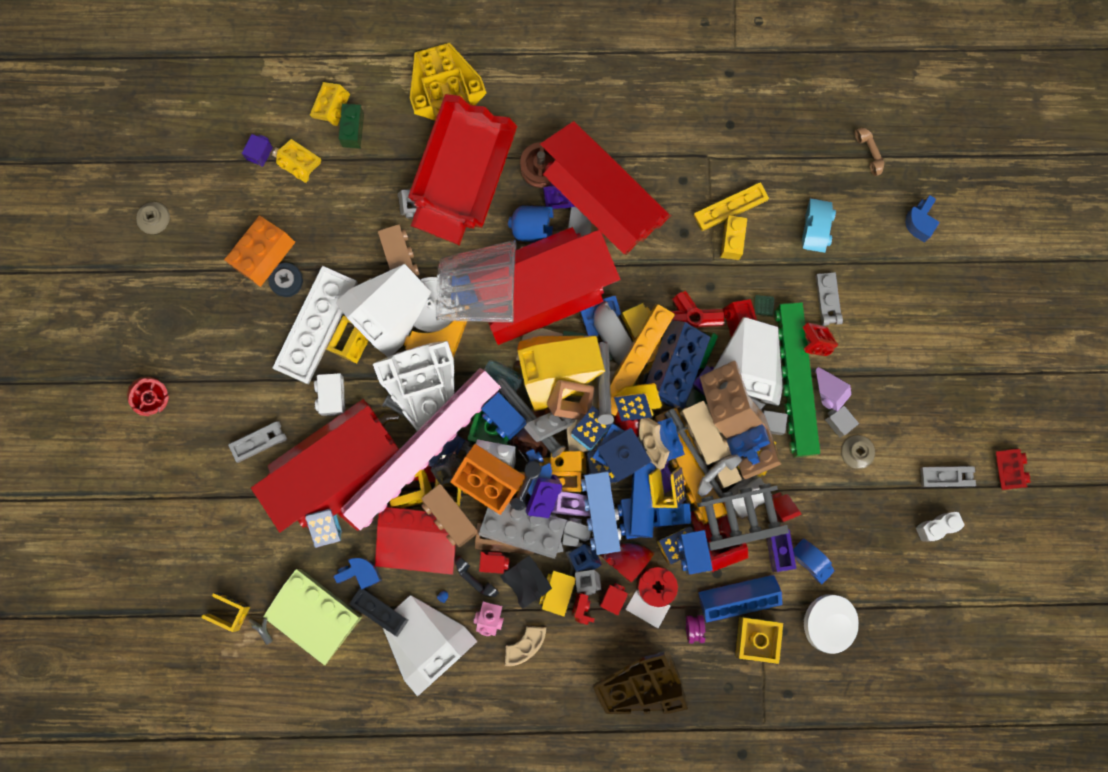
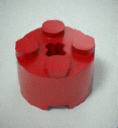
M649 568L638 578V595L643 602L650 606H667L673 602L677 595V579L665 568ZM656 581H658L659 585H662V589H659L658 593L652 588L653 584L656 585Z

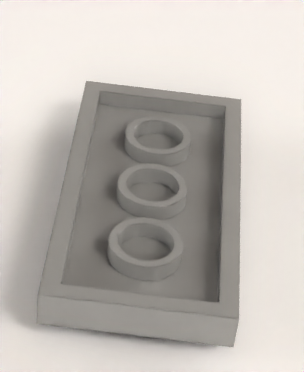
M508 503L501 515L489 507L487 508L479 536L555 559L567 520L552 515L549 518L528 516L525 512L526 508L518 511L513 509L510 503Z

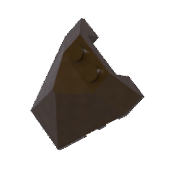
M669 651L645 656L593 684V689L606 714H631V711H644V714H650V711H662L663 714H670L688 709L682 681Z

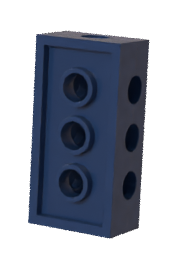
M670 322L665 330L646 384H656L660 401L663 404L682 409L685 408L710 340L708 335L686 322Z

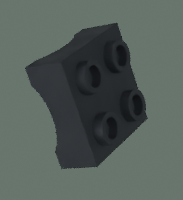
M530 555L500 576L503 582L514 590L518 598V604L522 609L552 589L547 578L544 577Z

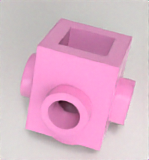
M483 602L481 611L476 612L474 623L477 624L476 631L484 636H495L497 629L501 630L504 619L500 617L502 606Z

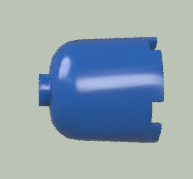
M519 206L516 208L513 216L509 217L508 227L512 228L514 238L519 241L534 243L551 236L553 226H550V218H554L553 208L544 206Z

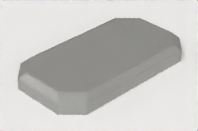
M569 521L564 529V533L567 536L582 541H587L590 538L591 531H589L588 526Z

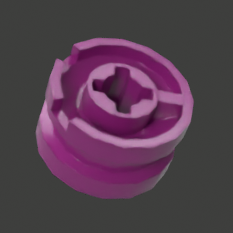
M697 615V617L686 616L688 644H694L696 641L705 643L703 615Z

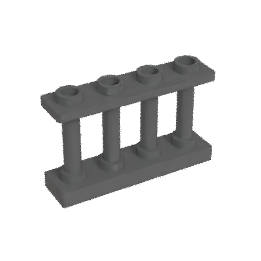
M771 483L759 485V490L752 491L750 487L741 489L740 494L733 495L732 492L720 494L721 498L713 499V496L701 498L702 502L697 503V506H705L712 534L711 541L707 542L708 549L716 550L789 533L787 525H781L777 520L770 492L778 490L777 486L771 487ZM763 493L770 522L768 524L769 528L761 530V526H758L751 495ZM742 497L744 498L751 527L749 529L750 533L745 534L739 531L732 500ZM725 503L732 532L730 537L723 538L720 535L713 504Z

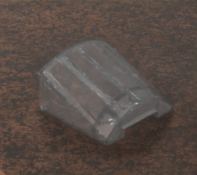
M516 240L441 257L437 275L436 320L513 322Z

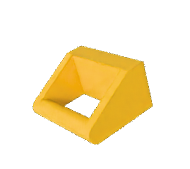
M343 316L326 350L357 364L369 340L354 327L343 351L335 349L347 324H352L346 316Z
M424 469L419 470L415 474V477H419L421 490L392 498L390 500L392 508L404 509L424 503L421 498L432 490Z

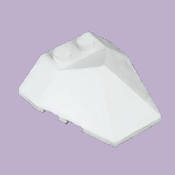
M448 341L432 342L396 353L373 363L380 384L386 388L393 401L399 405L403 414L416 431L454 395V358Z

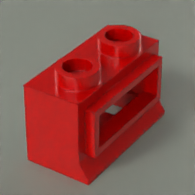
M481 552L479 572L504 574L505 570H509V558L503 556V553L488 552L487 555Z

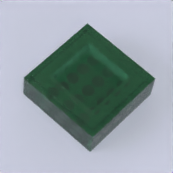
M755 295V314L772 317L775 297Z

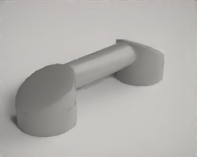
M731 455L721 459L702 477L697 493L702 498L706 496L713 488L709 482L726 466L733 470L742 459L738 455Z

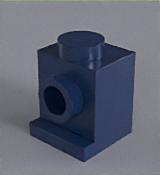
M586 544L569 553L577 572L580 570H595L602 565L596 550H592L591 546Z

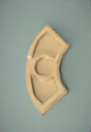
M650 418L641 419L639 425L640 440H642L652 464L661 470L665 467L670 453L660 438L661 425Z
M527 626L525 635L520 641L513 645H506L505 666H514L529 660L540 649L545 638L546 627Z

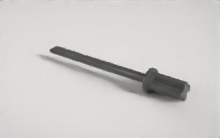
M674 408L664 414L666 419L672 417L676 425L677 434H680L706 475L709 470L685 433L688 427L684 426ZM713 478L710 484L713 486L718 497H721L720 494H723Z

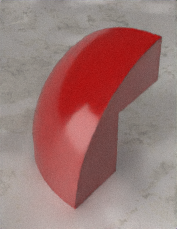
M621 543V551L601 554L600 557L632 583L655 553L639 544Z

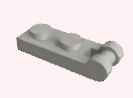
M836 273L817 274L815 278L822 326H827L829 323H835V325L842 324L843 317L840 310ZM833 311V316H829L828 312Z
M550 412L528 422L524 428L536 442H539L570 427L575 422V419L554 416Z
M274 422L229 444L235 461L239 463L276 444L286 441L287 437L280 429V422ZM270 432H273L275 435L272 439L268 435Z
M975 467L920 468L921 487L976 486V480H974L973 476ZM962 473H965L966 480H962Z

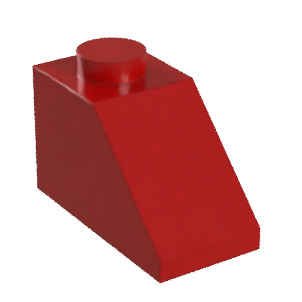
M779 492L772 495L778 522L782 523L802 515L788 494L782 495Z

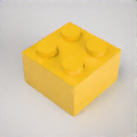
M739 617L735 657L779 664L783 623Z

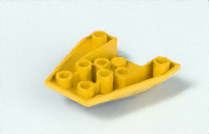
M450 43L415 52L410 90V101L414 114L436 121L445 94L461 96L469 105L474 106L486 94L480 75Z
M536 336L519 341L518 355L524 383L535 411L548 408L547 402L558 380L586 385L605 372L596 336ZM563 389L562 400L575 391Z

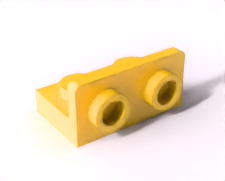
M323 82L310 116L314 119L329 121L333 126H337L341 118L342 104L347 103L350 93L340 84Z
M290 139L277 151L276 164L306 183L309 181V174L321 164V158Z

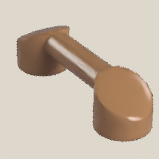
M863 127L856 129L855 138L857 142H867L875 160L870 162L871 173L874 176L882 174L884 159L876 146L872 133Z

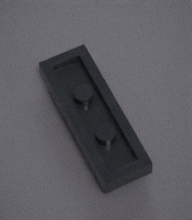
M361 587L350 602L352 607L396 637L399 636L409 621L372 594L361 589Z

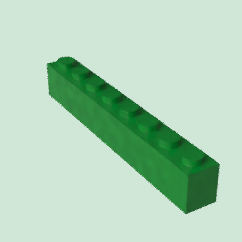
M803 302L780 304L774 311L775 321H778V334L781 346L780 358L783 366H781L782 377H784L785 381L783 395L787 399L785 413L789 416L787 432L791 434L789 450L790 453H793V458L817 456L821 453L809 353L804 351L808 343L805 337L806 333L802 328L805 325Z

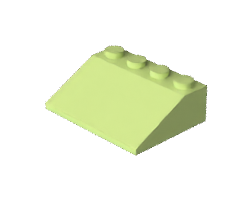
M302 569L294 571L263 616L324 665L328 663L362 618L361 615Z

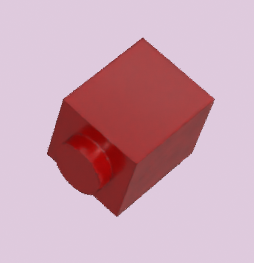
M616 583L614 586L609 585L599 606L619 615L628 593L624 592L625 587Z

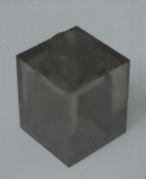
M455 451L438 458L431 468V472L441 485L449 483L462 461Z

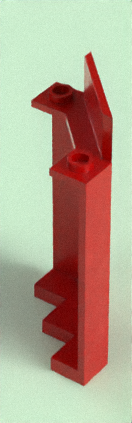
M445 94L408 196L414 202V205L417 206L411 223L412 227L459 246L466 227L471 229L483 227L518 127L509 117L494 116L484 106L469 105L461 96Z
M575 121L540 144L555 159L554 162L551 161L545 167L546 171L543 175L584 216L600 229L623 254L627 255L640 241L643 242L656 228L659 229L672 216Z
M573 227L467 270L497 345L602 303L603 298L601 294L604 293L602 287L621 280L601 230L599 229L581 237L580 233L576 234Z
M362 399L267 465L270 473L252 486L251 489L279 533L296 521L303 528L307 527L309 529L306 515L331 509L333 516H335L399 451V448L366 400Z

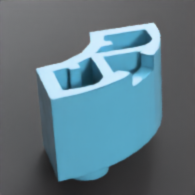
M810 198L805 214V227L802 236L803 249L825 253L827 246L831 245V223L834 221L836 210H833L832 202Z

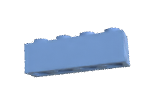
M604 471L585 474L584 479H581L582 490L587 492L588 498L584 499L585 510L590 511V519H587L588 529L593 531L594 537L590 539L591 549L596 550L597 555L619 552L621 550L609 473Z

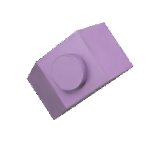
M818 367L816 374L821 402L826 408H832L838 412L851 396V387L846 382Z
M561 492L558 494L555 508L551 513L590 516V511L585 510L584 499L588 498L586 495Z

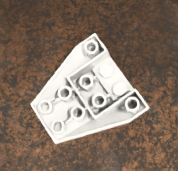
M403 264L349 289L335 303L351 323L378 350L389 357L403 346L431 291Z
M743 317L714 370L735 360L739 366L748 396L761 399V402L779 406L783 382L778 327ZM727 382L722 383L719 389H724L727 386Z
M411 595L395 609L396 612L409 620L399 636L396 637L384 629L403 679L417 696L478 642L465 626Z

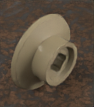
M159 202L144 204L138 210L136 216L138 227L147 234L162 232L168 226L170 220L168 209ZM154 214V218L149 219V215Z
M853 435L843 442L841 456L844 462L851 468L863 469L873 462L875 448L867 437ZM858 448H860L863 451V453L860 456L856 452Z

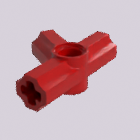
M686 291L677 294L672 299L678 311H670L675 314L671 321L686 322L695 328L724 325L723 309L700 310ZM696 315L699 321L692 322L689 317Z

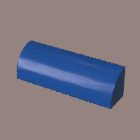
M652 462L632 474L630 537L653 538L654 508L652 505L649 474L656 469V466Z
M775 575L698 592L706 623L782 605V591Z

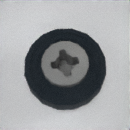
M281 263L270 274L268 282L271 290L278 296L291 297L302 288L303 276L300 270L293 264Z

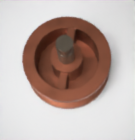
M542 142L528 146L523 151L520 159L523 179L529 185L536 188L551 186V182L543 173L546 171L545 167L551 161H555L540 145Z

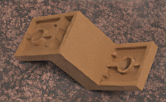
M734 360L700 376L713 423L727 439L761 424L766 428L771 444L760 448L761 453L758 456L760 462L755 465L748 461L747 456L740 457L742 461L739 463L742 477L746 480L781 465L766 416L748 396L737 362ZM727 382V386L724 389H719L722 383Z

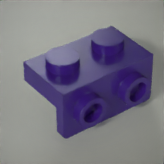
M552 474L551 479L538 477L525 510L528 516L550 517L551 512L555 508L558 494L562 491V483L557 475Z

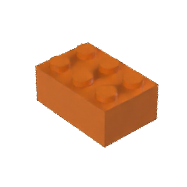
M259 215L224 261L261 287L295 244V241L283 230Z
M474 444L450 483L501 515L526 476L477 444Z

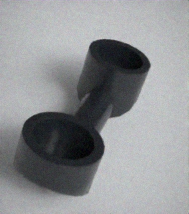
M531 459L527 462L525 467L526 477L519 493L515 494L510 501L513 509L518 511L524 510L527 504L526 494L530 485L542 470V464L539 460Z
M460 556L455 559V565L460 576L480 594L496 597L500 593L489 582L483 586L467 571L470 565Z

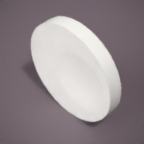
M428 277L421 279V282L431 291V294L414 326L422 331L432 333L447 327L455 320L459 313L460 301L456 290L451 284L437 277Z
M823 595L811 603L805 614L804 630L806 637L811 645L820 651L832 654L842 652L853 643L858 632L857 612L854 606L841 596Z

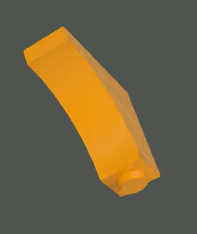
M461 308L455 320L439 331L432 333L412 331L411 335L406 337L404 343L406 350L432 342L448 341L454 358L470 315L469 311Z

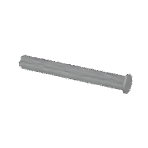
M600 342L599 348L605 372L598 376V422L608 425L614 421V417L611 415L609 344Z

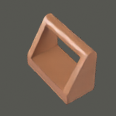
M558 380L547 402V406L554 416L582 420L591 409L594 386ZM563 389L584 392L579 403L562 400Z

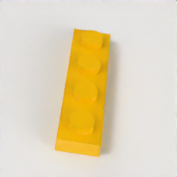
M760 182L694 213L693 216L703 232L726 221L729 215H739L768 201L769 197Z

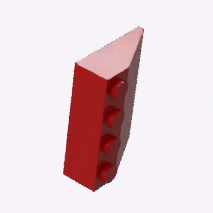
M386 507L379 513L375 566L453 575L457 544L453 546L446 538L449 534L444 528L442 530L438 528L434 523L436 517L432 513L428 515L425 511Z

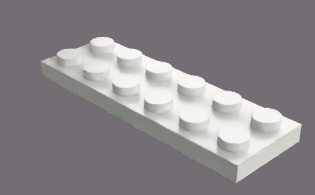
M322 266L273 366L274 370L309 385L343 314L335 302L349 289L357 285L358 282Z

